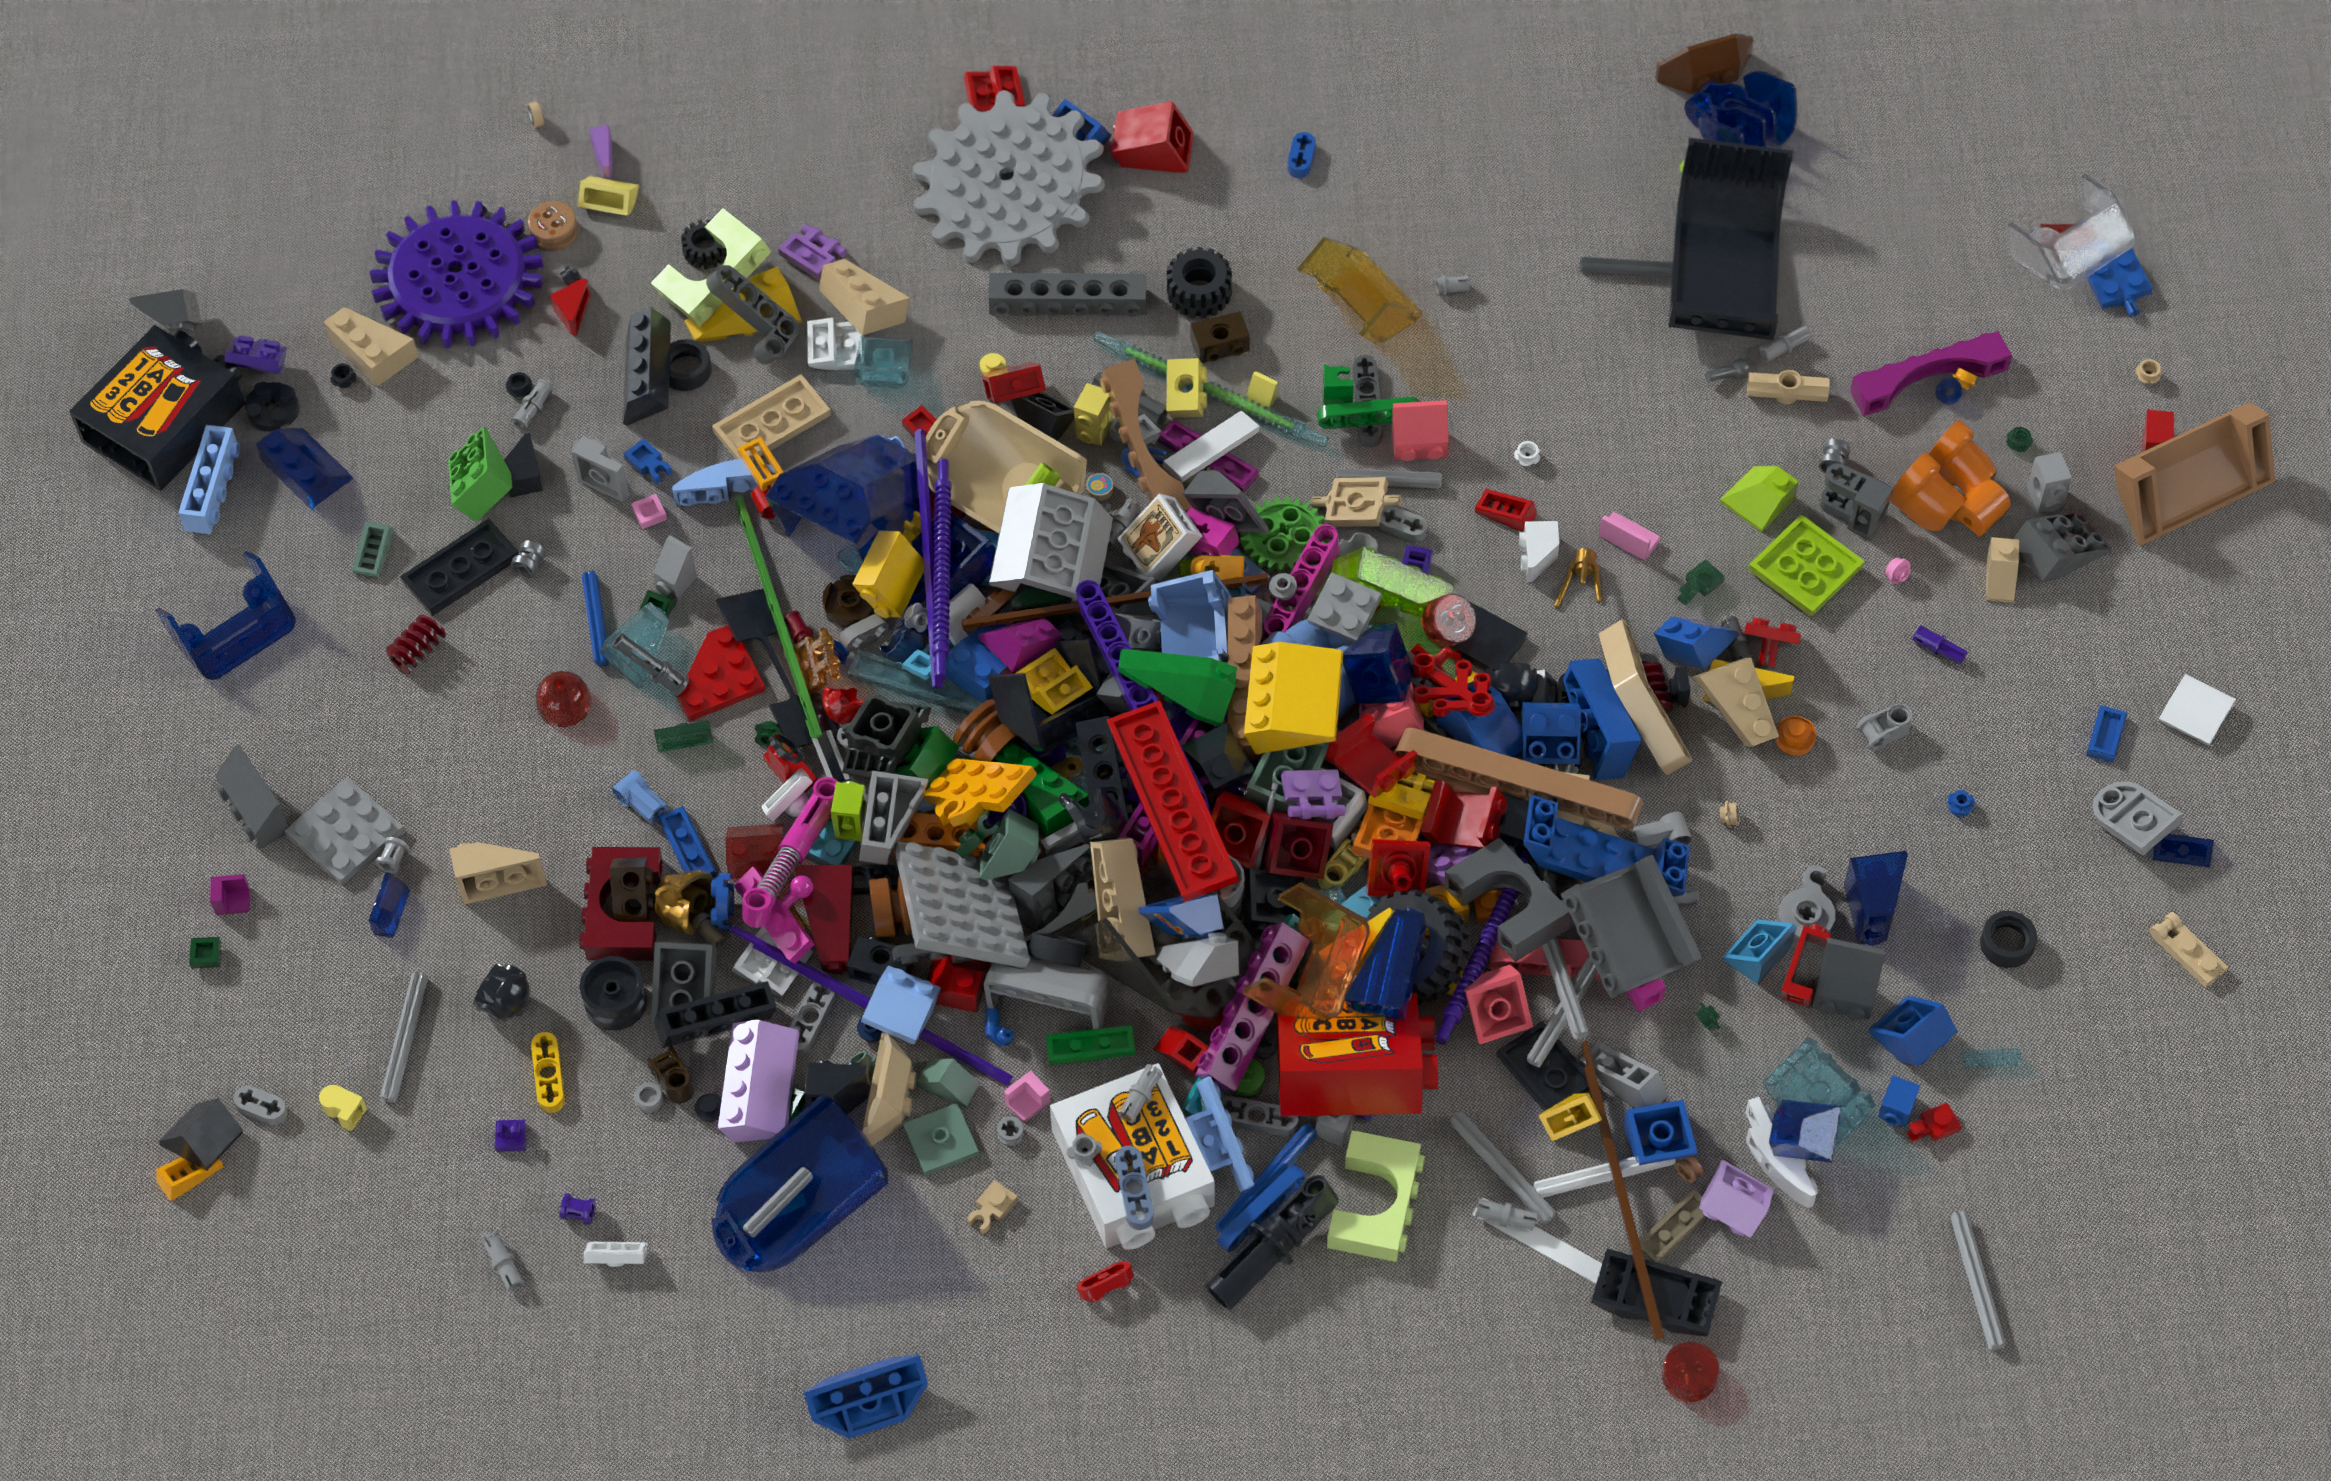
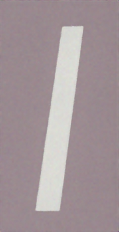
M1476 1207V1209H1475L1474 1212H1473V1215H1474V1216H1475V1214H1476L1477 1207ZM1477 1217L1590 1281L1597 1283L1602 1265L1601 1262L1534 1226L1533 1231L1509 1224L1505 1227L1500 1225L1501 1222Z

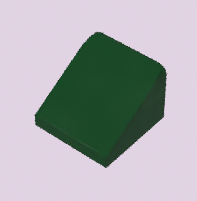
M647 590L637 615L663 625L675 607L677 600L664 596L654 590Z

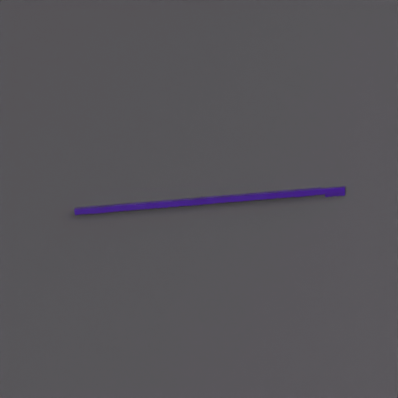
M920 428L914 434L932 687L943 689V682L935 679V657L932 655L934 551L925 431Z
M737 926L732 927L731 932L752 943L754 949L865 1009L867 1008L870 998L800 960L796 964L792 963L780 949ZM924 1028L918 1038L1006 1086L1011 1084L1012 1075Z

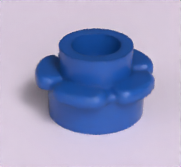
M1957 790L1954 794L1951 793L1947 798L1949 811L1957 817L1967 816L1973 811L1972 807L1975 805L1974 797L1968 795L1964 790Z

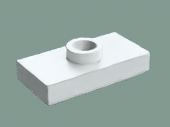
M589 1242L584 1252V1263H607L611 1267H620L624 1264H644L648 1253L647 1243Z

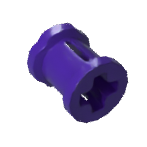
M565 1193L560 1206L561 1219L566 1220L569 1217L584 1220V1224L590 1225L595 1214L596 1199L589 1198V1200L573 1198L571 1194Z

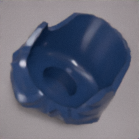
M901 619L902 624L896 627L892 633L891 643L888 646H879V650L892 662L902 665L917 649L921 651L923 637L921 632H917L915 628H907L904 624L905 620Z

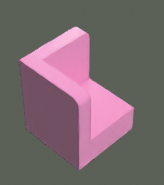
M1029 1071L1004 1091L1005 1104L1022 1122H1027L1051 1103L1050 1090L1032 1071Z

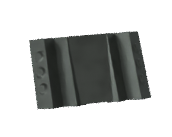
M868 694L845 731L848 750L842 773L871 777L872 771L895 774L897 764L903 763L919 737L922 724L928 722L931 707L890 702L882 695L873 696Z

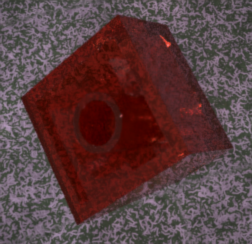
M784 823L727 828L725 837L726 866L728 873L733 874L731 879L742 878L753 866L759 869L763 876L765 875L776 855H778V847L785 837Z

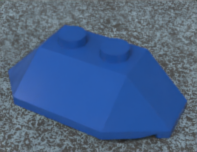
M919 1354L887 1358L831 1376L805 1390L803 1394L812 1422L850 1439L907 1420L921 1394L926 1389L928 1381Z

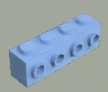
M206 425L178 512L186 532L211 534L214 524H218L220 516L219 507L221 502H224L226 499L227 481L232 479L233 462L240 454V443L236 441L232 428Z

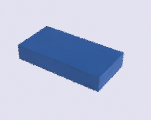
M2100 705L2086 753L2087 756L2114 762L2127 712Z

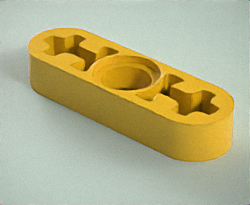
M541 1032L535 1035L531 1042L537 1100L544 1112L555 1113L561 1110L565 1104L559 1046L553 1034ZM548 1042L549 1057L544 1058L541 1049L542 1043ZM545 1067L556 1069V1073L551 1078L541 1077L540 1072ZM547 1087H552L555 1096L552 1103H548Z

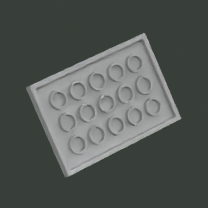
M897 842L894 851L917 949L1027 968L1030 958L1015 899L1010 893L1008 875L983 880L980 878V857L969 853L962 859L956 852L947 851L941 847L931 848L921 846L915 842Z

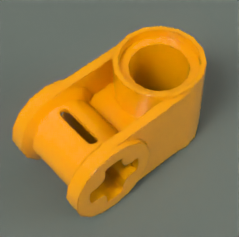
M1197 556L1191 562L1190 572L1192 575L1206 572L1204 568L1208 566V571L1213 570L1220 580L1243 577L1245 556Z

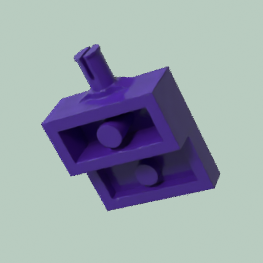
M238 336V338L234 337L227 348L224 362L234 363L238 367L281 374L285 365L287 347L280 346V343L264 339L262 342V338L254 341V338L249 336Z

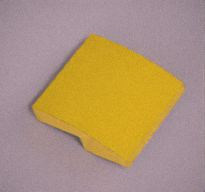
M1056 648L1017 672L1025 673L1032 700L1052 715L1093 688L1077 665L1070 668Z

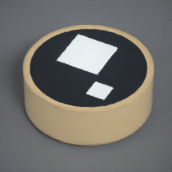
M537 101L527 103L528 115L533 128L543 126L544 117L540 104Z

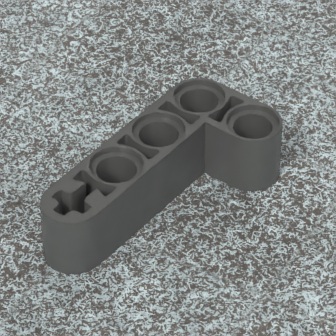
M730 265L720 266L706 279L708 290L762 334L754 348L756 360L761 364L767 365L781 357L799 332V325L796 319ZM739 293L745 296L746 301L742 300ZM760 310L765 313L766 318L761 315ZM780 326L785 329L786 335L781 331ZM767 346L772 349L773 354L768 351Z

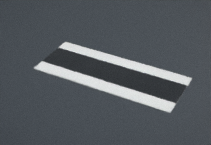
M831 730L822 732L821 738H812L826 776L834 778L838 782L849 780V775L842 773L844 762Z

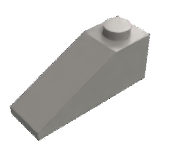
M1597 1042L1590 1049L1596 1077L1629 1105L1635 1108L1656 1105L1668 1097V1093L1657 1070L1600 1042ZM1583 1055L1579 1062L1584 1067L1587 1065Z

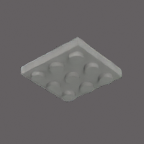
M346 777L284 832L293 843L343 886L384 850V841L387 837L398 838L405 832V829L401 823Z

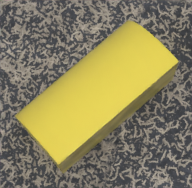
M589 176L580 181L578 207L627 216L635 205L639 185Z

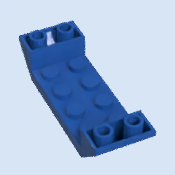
M1531 795L1523 844L1539 867L1589 882L1653 855L1672 896H1681L1685 893L1690 846L1667 838H1663L1655 849L1557 818L1558 803Z

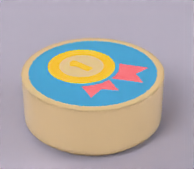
M1103 473L1090 476L1086 483L1088 496L1095 498L1097 501L1108 499L1113 493L1112 479Z

